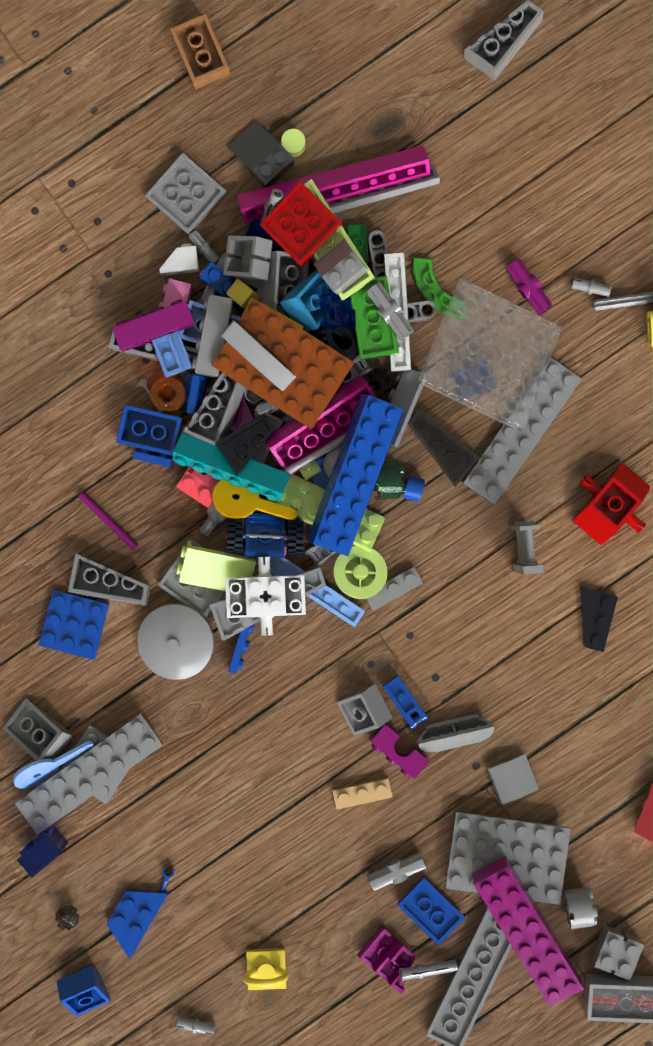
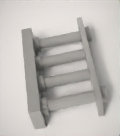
M514 521V525L509 526V529L516 530L519 559L517 563H512V571L520 574L544 573L543 565L535 561L533 529H540V525L534 524V521Z

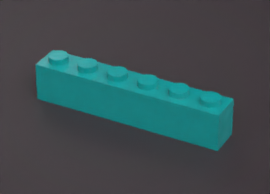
M181 433L173 450V461L178 465H186L199 473H207L217 480L222 479L235 487L246 488L249 492L259 493L272 501L277 500L281 502L289 483V473L252 459L236 477L215 445Z

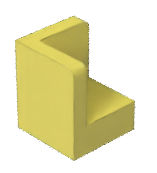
M238 278L226 292L230 298L244 309L252 297L257 300L261 298L259 294Z

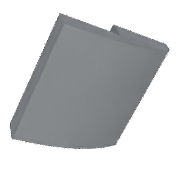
M520 754L508 761H501L487 768L500 804L514 801L539 790L526 754Z

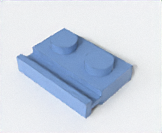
M179 331L152 340L166 378L192 368Z

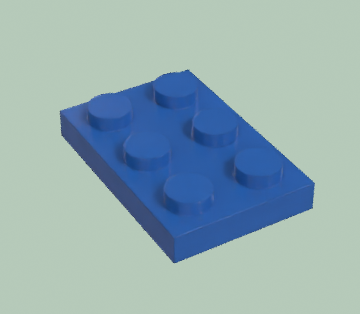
M424 876L397 903V906L438 945L465 919V916Z

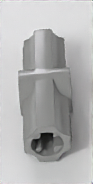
M381 282L375 284L367 291L368 296L378 308V313L385 323L390 325L400 341L414 332L413 327L404 317L402 309L395 299L390 297Z
M418 852L402 860H392L385 867L371 872L367 876L371 887L375 891L391 883L398 884L405 881L408 876L426 869V865L421 853Z

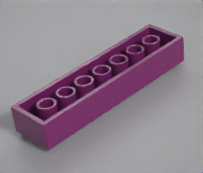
M504 856L473 872V885L549 1006L584 990L580 975L508 858Z

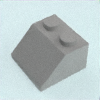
M345 239L314 263L322 278L337 295L368 271V268Z
M376 684L362 688L337 702L354 736L380 728L393 718Z

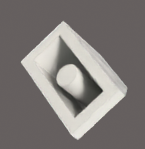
M187 243L176 248L159 269L162 276L200 272L197 247Z

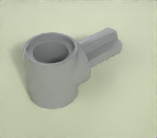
M213 503L206 512L209 515L200 528V532L205 536H210L218 522L223 523L227 518L217 511Z

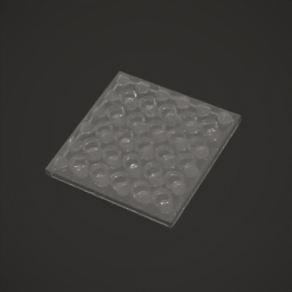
M460 278L417 383L518 431H522L562 327Z

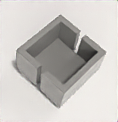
M228 235L226 253L242 257V260L225 257L223 275L239 279L268 280L270 262H267V259L271 258L273 241L257 236Z
M604 924L590 961L594 967L609 973L612 971L614 975L630 981L644 944L638 937L625 932L621 933L620 930Z

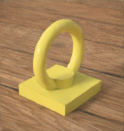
M285 948L247 950V971L243 974L242 979L248 985V990L286 989V981L289 978V974L286 971Z

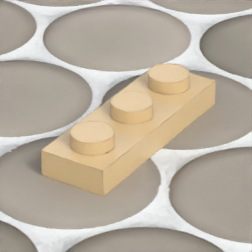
M388 777L332 789L336 809L392 798Z

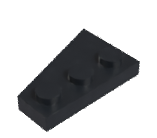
M580 587L584 647L604 652L618 597Z

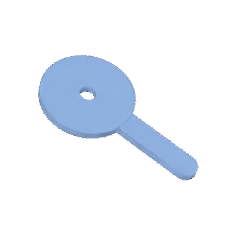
M87 741L54 760L42 759L34 761L21 768L14 775L13 782L17 788L21 789L40 786L58 773L59 766L92 749L94 744L92 741Z

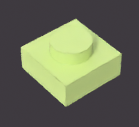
M315 460L299 469L305 480L322 471Z

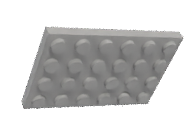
M456 811L445 888L478 893L473 885L472 873L506 856L533 901L560 905L571 828Z

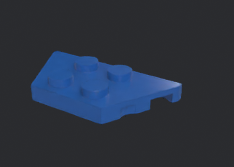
M126 889L107 922V926L129 958L134 954L167 897L168 892Z

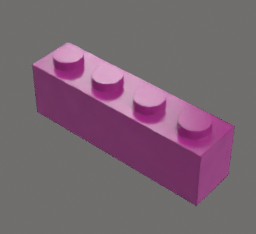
M177 300L172 302L170 307L164 308L161 306L153 309L151 314L145 315V313L136 315L132 321L127 322V320L117 322L112 330L119 349L125 352L175 331H182L196 326L188 303Z

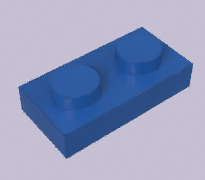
M140 449L139 452L134 451L132 458L171 468L174 462L169 459L170 455L159 453L158 456L151 455V451Z

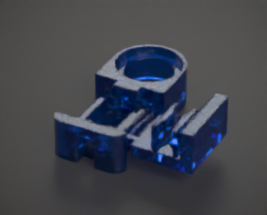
M331 288L320 295V307L324 309V321L321 323L323 327L330 326V329H335L340 326L352 329L356 326L355 310L341 312V309H339L340 296L334 293ZM327 294L332 297L333 303L327 299Z

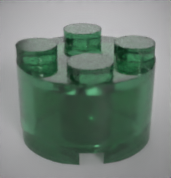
M397 460L383 462L373 489L378 494V496H374L376 500L397 499L405 494V485L401 481V475H404L403 464H399Z

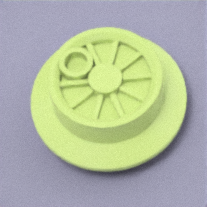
M353 546L349 556L342 554L338 556L334 565V579L337 586L346 595L357 599H365L376 595L383 588L387 580V566L383 557L376 550L372 549L368 552Z

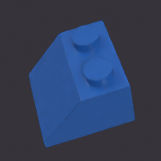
M92 965L56 981L60 1002L75 1016H79L111 1001L100 974Z

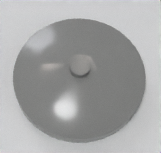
M182 603L165 604L153 610L142 622L137 639L140 656L147 667L157 675L173 680L186 679L199 673L209 662L215 643L214 633L207 618L194 607Z

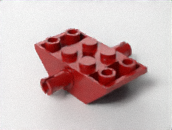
M622 462L601 485L596 483L588 474L583 478L584 480L580 481L579 484L592 493V497L573 518L572 522L598 544H604L625 522L637 533L643 530L642 527L646 526V523L633 513L643 502L650 486ZM611 500H615L614 504L616 507H610Z

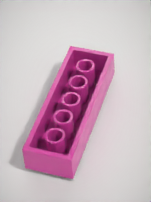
M358 375L337 389L313 429L293 419L269 437L266 444L284 471L286 467L347 433L361 394L375 397L368 383L361 375Z

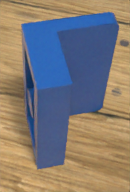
M186 373L180 411L194 414L199 410L205 398L208 377Z

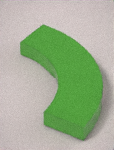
M413 257V275L417 288L426 301L433 302L436 306V311L449 318L464 321L466 301L456 299L440 288L433 273L432 259Z

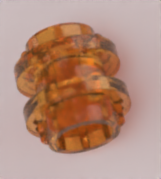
M162 377L152 385L150 396L157 408L165 412H174L184 405L186 390L177 379ZM167 387H173L176 391L175 398L170 402H164L161 398L162 391Z

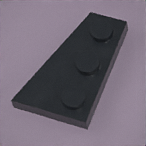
M264 413L217 441L215 446L237 477L274 433L275 428Z

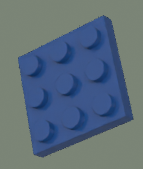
M54 589L39 646L95 660L110 604Z

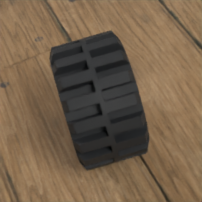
M331 316L325 319L318 329L309 332L350 360H354L357 357L356 355L359 354L356 331L344 318L340 319L338 316Z

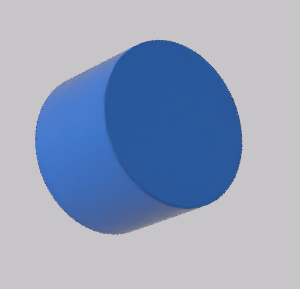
M409 475L402 498L419 502L425 479Z

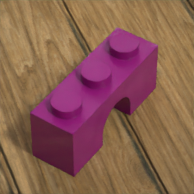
M385 723L370 738L371 743H373L371 747L378 753L382 751L386 754V759L392 765H399L401 767L400 771L406 777L412 776L415 779L430 762L428 757L414 746L407 753H398L394 749V745L400 738V734Z

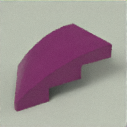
M381 925L357 956L385 979L390 986L403 994L405 980L401 981L399 968L411 967L415 955Z

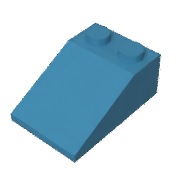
M316 270L293 288L282 299L280 304L293 321L304 326L303 330L309 332L318 329L342 299L332 291L318 270Z

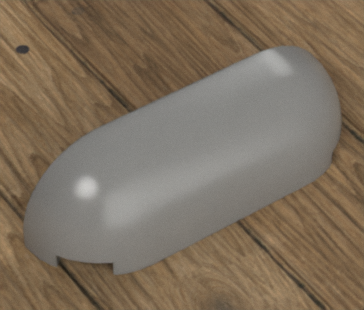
M476 714L430 724L425 727V730L418 738L419 747L425 752H440L486 740L493 734L494 726L490 720L488 721Z

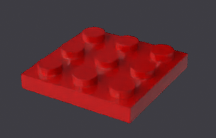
M300 181L262 221L260 226L302 267L343 223Z

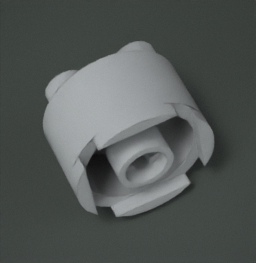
M581 887L563 890L564 900H567L565 911L570 929L597 925L596 917H598L596 905L592 903V888Z

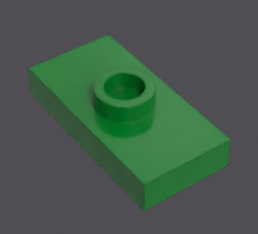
M367 224L348 225V236L366 264H369Z

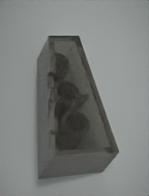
M421 408L409 420V427L456 487L480 456Z

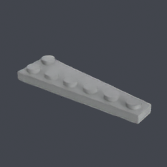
M320 567L297 574L304 575L305 597L326 586ZM263 591L264 593L260 595V598L267 601L271 595L267 591ZM226 599L210 604L222 641L261 621L258 617L227 618Z

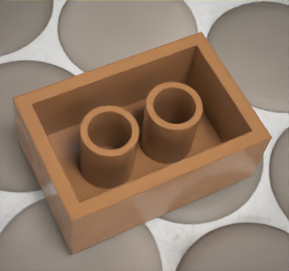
M206 14L170 29L195 90L230 75L229 67Z

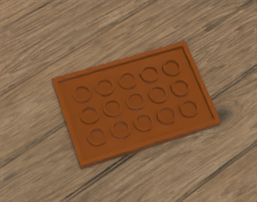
M253 298L238 324L258 340L296 378L284 391H281L227 341L211 366L308 428L313 429L354 362Z

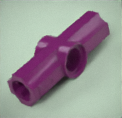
M520 258L505 268L517 284L516 287L521 296L529 301L538 315L553 305L541 289L542 286L539 280L528 271Z

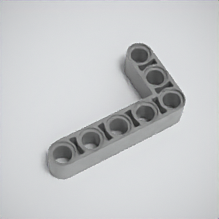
M376 230L369 235L368 248L372 273L375 277H378L379 275H386L385 262L377 264L374 259L376 256L384 257V254H388L384 233ZM373 237H379L382 243L374 245L371 240ZM431 301L407 304L408 309L413 313V317L408 318L409 323L428 321L435 315L436 306ZM424 306L430 307L432 314L424 315L422 308Z

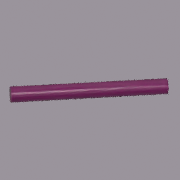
M82 492L78 496L132 550L138 546L86 493Z

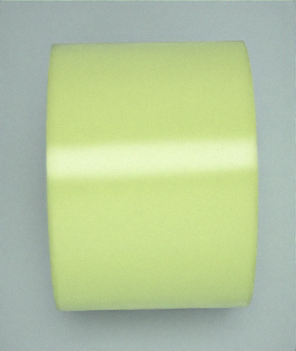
M289 129L282 135L281 144L292 157H298L305 150V136L298 129Z

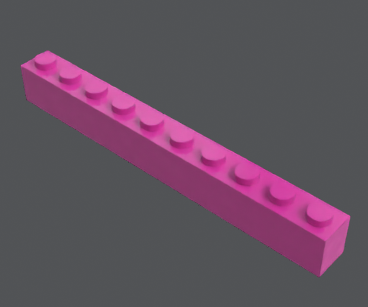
M422 145L239 194L237 198L244 224L262 219L265 211L264 205L268 202L273 189H279L283 192V200L300 181L305 184L312 179L326 202L431 175L429 159Z

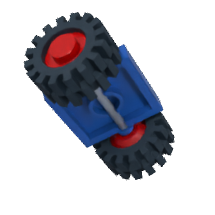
M228 518L226 553H242L244 538L245 556L284 557L285 542L287 555H303L304 521L288 520L287 534H285V520L246 518V532L243 534L244 518Z

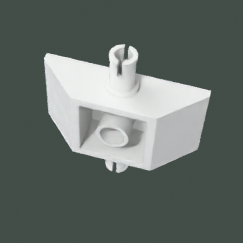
M258 557L259 574L257 576L225 578L227 618L258 617L261 619V636H266V627L268 628V636L273 635L272 618L274 616L306 615L304 575L271 574L270 557H265V565H263V557ZM263 591H267L271 595L267 601L260 598V595L264 593Z

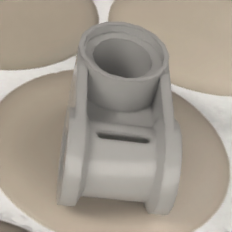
M360 355L352 360L354 364L348 372L350 379L343 380L341 385H345L358 375L365 376L374 370L373 367H370L365 359L360 360Z
M314 545L304 553L311 558L315 564L314 567L317 568L336 552Z

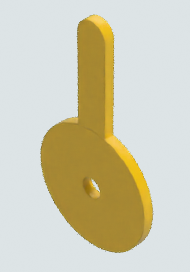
M220 480L213 490V504L217 511L225 517L242 519L251 515L255 510H259L288 520H295L298 513L294 508L259 498V493L254 494L246 488L235 487L225 480ZM238 495L240 498L238 500H235L232 498V496Z

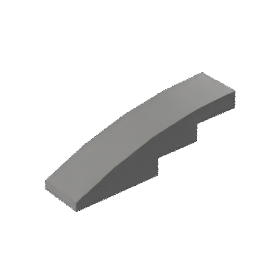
M235 320L222 332L221 336L281 391H284L296 378L288 368Z

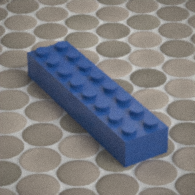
M361 394L306 541L349 556L403 408L373 396Z

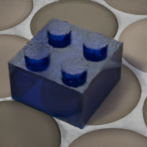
M54 826L49 830L46 828L38 834L34 841L31 840L19 852L21 856L17 861L33 878L65 849L68 842Z

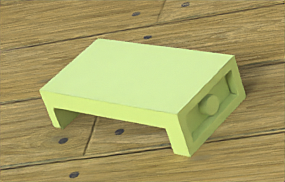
M187 540L186 546H182L180 557L183 558V561L178 563L176 574L179 575V582L226 591L225 578L253 576L256 556H242L192 546L191 541Z

